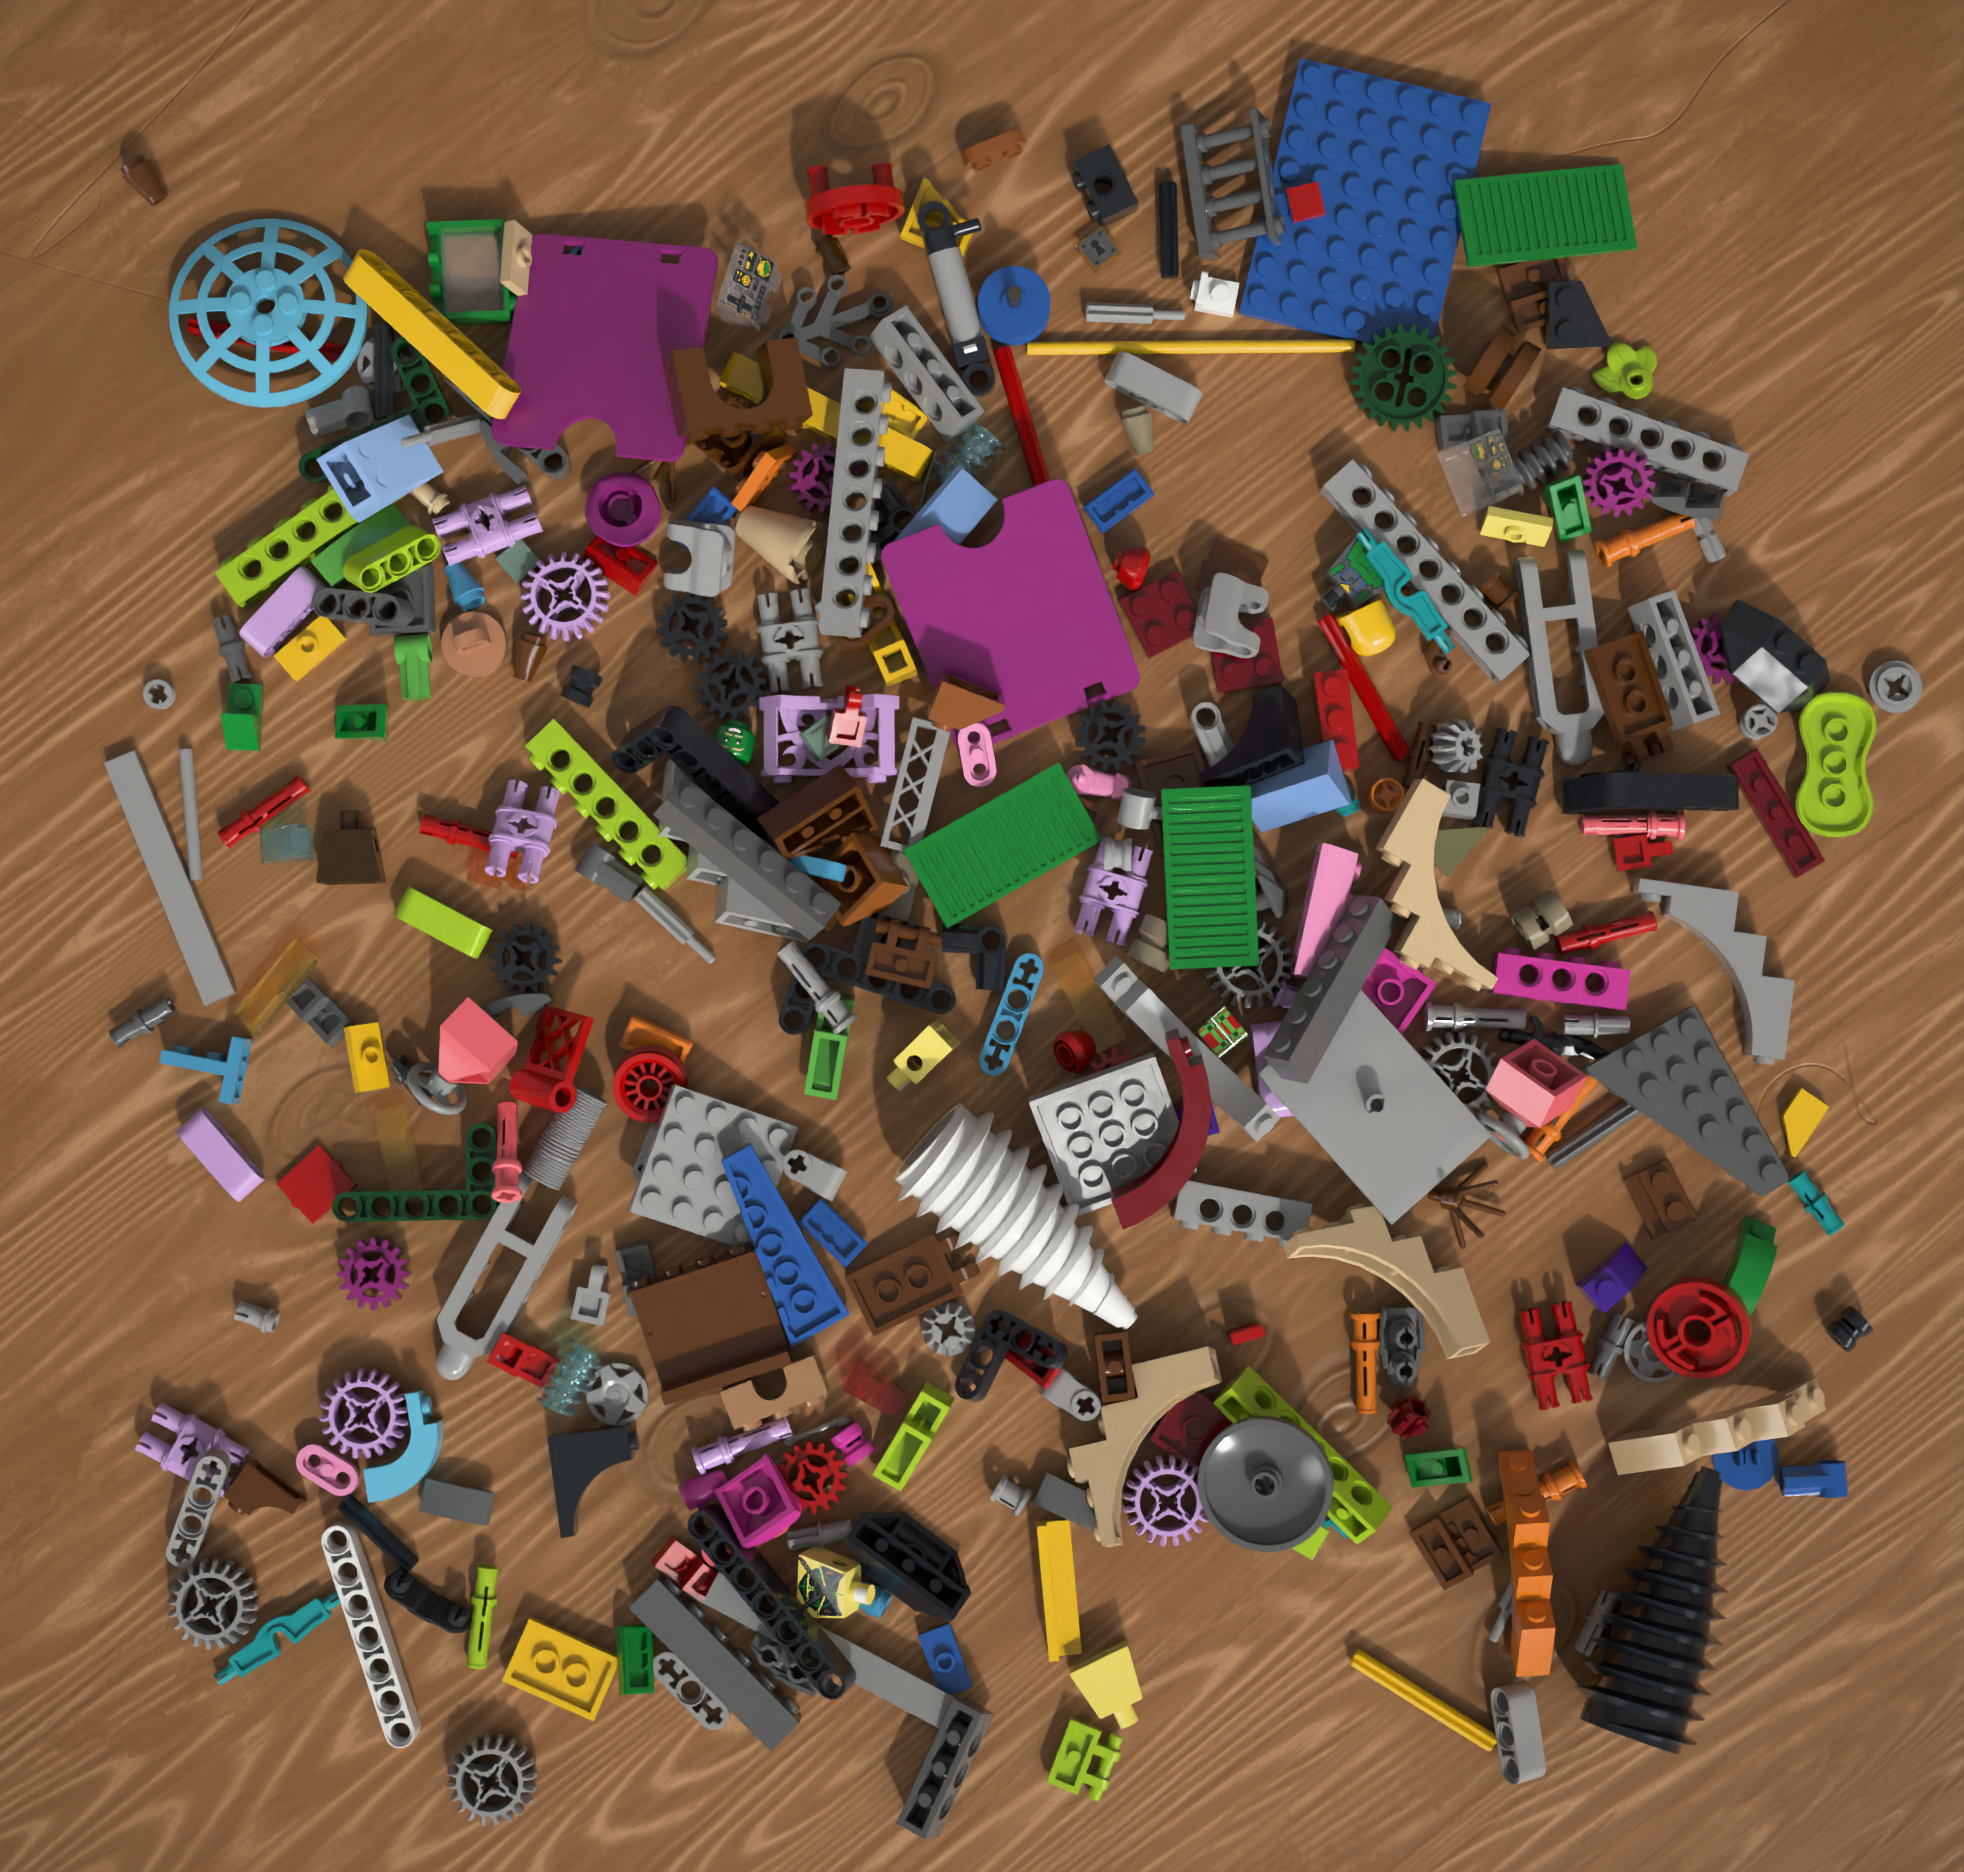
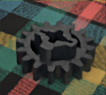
M685 592L683 600H680L676 595L672 596L674 605L671 607L663 604L662 606L667 612L666 616H657V620L664 625L656 629V633L666 637L660 644L663 648L671 645L669 655L674 657L681 653V661L684 663L687 662L689 656H693L696 664L700 663V655L705 654L710 660L712 658L710 652L712 648L719 651L722 649L718 643L719 638L727 639L728 637L727 633L721 631L722 627L728 626L727 619H719L724 613L723 608L717 607L713 609L716 602L713 597L705 602L704 596L696 595V598H692L689 592ZM697 606L707 611L696 613L689 611L688 607ZM678 614L677 626L671 631L672 620ZM686 615L690 621L692 620L695 624H698L696 627L700 639H697L695 634H692L690 631H686L688 629ZM714 623L713 634L709 641H707L705 638L707 629ZM692 642L696 644L697 648H685L678 643Z
M726 649L724 658H720L718 654L714 653L713 659L715 662L712 665L706 661L702 663L707 670L706 673H697V678L703 681V684L696 686V691L705 693L699 700L702 705L711 704L708 708V713L711 715L717 710L720 711L719 718L722 721L726 719L728 714H731L733 720L736 721L739 719V713H743L747 718H750L749 709L751 707L759 710L758 697L767 696L764 691L760 690V687L768 685L767 679L759 678V675L764 672L763 667L753 668L756 659L751 656L744 660V652L739 650L736 657H732L729 649ZM730 665L729 670L721 674L715 673L719 668ZM744 668L751 673L754 685L744 681L742 677ZM736 676V682L740 687L739 689H733L728 696V690L724 684L725 682L731 683L732 679ZM710 686L719 689L721 693L720 704L712 697ZM742 697L749 698L745 703L734 707L735 701Z
M1114 700L1112 707H1107L1105 701H1101L1100 710L1089 706L1090 717L1088 718L1083 715L1079 717L1084 727L1075 728V733L1082 736V739L1075 742V746H1084L1085 749L1080 757L1083 759L1090 756L1092 758L1090 767L1092 768L1097 763H1101L1102 772H1106L1109 765H1113L1116 772L1120 771L1121 762L1130 767L1133 764L1130 756L1140 757L1141 751L1136 746L1145 745L1146 739L1139 737V734L1145 731V726L1136 725L1140 718L1139 713L1130 716L1128 713L1131 706L1126 705L1121 710L1118 708V700ZM1104 715H1116L1121 717L1122 720L1119 722L1108 721ZM1093 723L1097 730V736L1089 743L1088 731ZM1105 729H1108L1109 732L1119 730L1115 738L1116 743L1113 744L1109 740L1099 744L1105 735ZM1131 729L1132 743L1129 749H1127L1123 739L1124 734ZM1102 750L1111 751L1117 757L1107 758L1097 753Z
M526 922L524 930H521L517 924H513L512 934L504 930L500 932L504 939L502 943L493 941L492 944L498 948L497 953L489 954V958L497 960V964L490 969L493 972L500 971L501 975L496 980L498 983L509 981L507 990L513 991L519 986L520 994H526L528 987H531L534 993H539L540 983L550 987L551 982L548 977L550 975L559 976L560 973L554 969V965L563 963L562 959L555 957V953L561 950V946L551 945L555 936L549 934L544 937V927L539 926L534 932L532 923ZM534 937L537 941L530 945H523L518 938ZM508 948L511 952L510 962L505 965V953ZM519 950L525 953L532 952L533 955L529 959L533 967L526 964L520 965L522 956ZM547 952V964L544 969L541 966L542 955ZM522 972H528L534 979L521 981L514 977Z

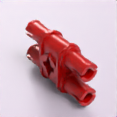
M1562 1301V1305L1559 1303L1551 1304L1557 1334H1555V1337L1550 1338L1544 1336L1539 1307L1529 1308V1311H1526V1309L1518 1311L1525 1339L1522 1341L1521 1348L1525 1350L1529 1369L1527 1376L1530 1378V1381H1534L1539 1410H1549V1406L1552 1408L1560 1407L1554 1383V1377L1560 1373L1567 1375L1571 1402L1573 1404L1582 1403V1400H1585V1402L1593 1400L1586 1373L1589 1370L1590 1363L1586 1361L1581 1338L1584 1335L1581 1330L1577 1329L1572 1301ZM1554 1347L1560 1352H1566L1558 1357V1363L1551 1359H1545L1548 1355L1553 1354Z

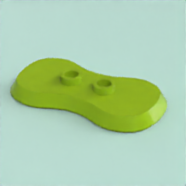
M1830 691L1817 694L1803 707L1799 719L1800 734L1807 753V768L1797 793L1796 810L1801 823L1808 830L1827 837H1846L1859 833L1866 827L1873 812V797L1866 778L1865 766L1866 757L1876 733V717L1871 705L1864 698L1853 693Z

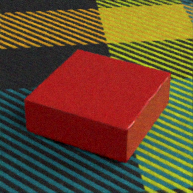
M1318 181L1285 190L1292 224L1325 216L1326 213Z
M1258 1321L1228 1331L1229 1339L1233 1346L1265 1336L1262 1324Z

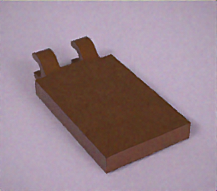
M1643 630L1585 650L1584 653L1615 745L1623 743L1622 759L1624 764L1629 765L1649 759L1648 752L1653 756L1673 750L1674 744L1666 728L1673 725V721ZM1648 739L1647 749L1643 744V740Z
M1198 745L1135 761L1134 763L1141 789L1156 795L1155 806L1161 807V789L1205 787L1201 783L1200 772L1204 771L1205 767ZM1151 819L1160 858L1164 857L1162 820Z
M934 1232L845 1276L873 1337L962 1294L964 1291L960 1283L981 1273L977 1264H975V1260L959 1269L957 1268L950 1251L956 1247L959 1232L940 1241Z

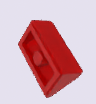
M598 535L586 546L583 555V561L587 559L592 560V568L599 567L604 576L635 596L640 592L658 565L657 561L634 546H616L608 543Z

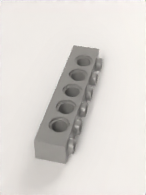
M1562 387L1557 393L1544 431L1553 434L1558 430L1566 439L1606 453L1607 446L1613 452H1617L1619 444H1623L1624 452L1628 453L1631 448L1636 447V457L1646 454L1648 456L1646 465H1653L1654 471L1677 479H1690L1691 484L1707 490H1725V496L1730 497L1737 491L1750 455L1741 451L1742 447L1731 442L1720 444L1710 440L1711 436L1704 432L1692 431L1690 433L1679 429V424L1670 420L1656 421L1648 418L1649 414L1640 409L1631 408L1626 410L1617 407L1618 403L1609 398H1592L1587 396V392L1579 387ZM1578 411H1588L1592 415V423L1585 424L1581 422L1578 417ZM1609 422H1619L1623 427V434L1616 435L1612 433L1609 428ZM1642 432L1651 434L1654 438V446L1644 445L1640 439V434ZM1673 443L1680 444L1684 448V457H1677L1673 454L1671 450ZM1703 455H1711L1715 459L1716 467L1714 469L1704 465Z

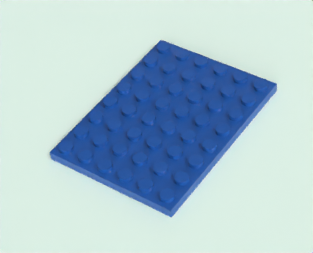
M1300 58L1272 172L1278 214H1282L1284 217L1286 233L1281 234L1283 245L1276 246L1269 240L1268 234L1257 236L1238 315L1338 339L1355 340V343L1359 344L1366 342L1373 345L1375 343L1372 337L1373 333L1383 338L1385 337L1384 327L1388 326L1394 334L1396 333L1397 325L1400 323L1404 328V332L1408 333L1410 326L1416 324V334L1420 335L1422 330L1428 328L1427 339L1431 340L1435 337L1461 232L1453 181L1474 178L1491 103ZM1318 181L1326 213L1325 216L1292 224L1285 190ZM1265 209L1263 210L1261 221H1266ZM1410 348L1405 350V355L1411 356ZM1387 349L1388 351L1397 352L1394 349ZM1425 354L1417 356L1418 358L1426 360L1430 359V357Z

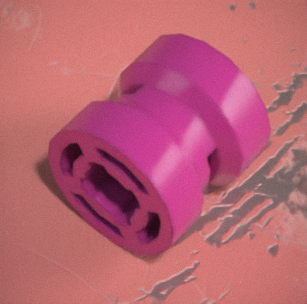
M857 1420L830 1438L834 1446L840 1448L844 1453L843 1459L848 1467L859 1462L876 1449L872 1441L866 1439L862 1434L863 1428ZM856 1438H858L856 1441H854L853 1443H851L849 1446H846L847 1444H849L850 1442H852L853 1440H855Z

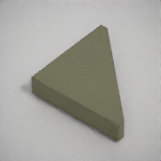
M1486 827L1438 830L1434 846V866L1446 876H1449L1489 830Z

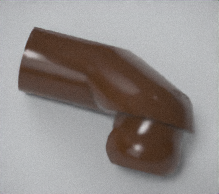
M1445 629L1444 631L1449 637L1451 632ZM1434 639L1428 641L1423 654L1429 670L1438 676L1447 675L1452 669L1451 661L1448 660Z

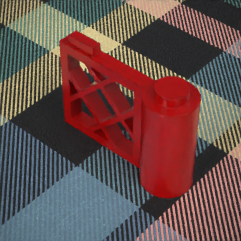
M546 1005L545 1010L540 1013L535 1028L538 1031L525 1068L518 1070L510 1081V1093L513 1098L556 1113L568 1112L576 1102L577 1093L572 1082L594 1019ZM555 1015H557L559 1027L552 1032L551 1027ZM580 1022L577 1033L572 1038L570 1029ZM562 1036L564 1045L556 1051L554 1042ZM547 1049L549 1058L538 1065L543 1051ZM567 1055L568 1060L562 1072L559 1061Z

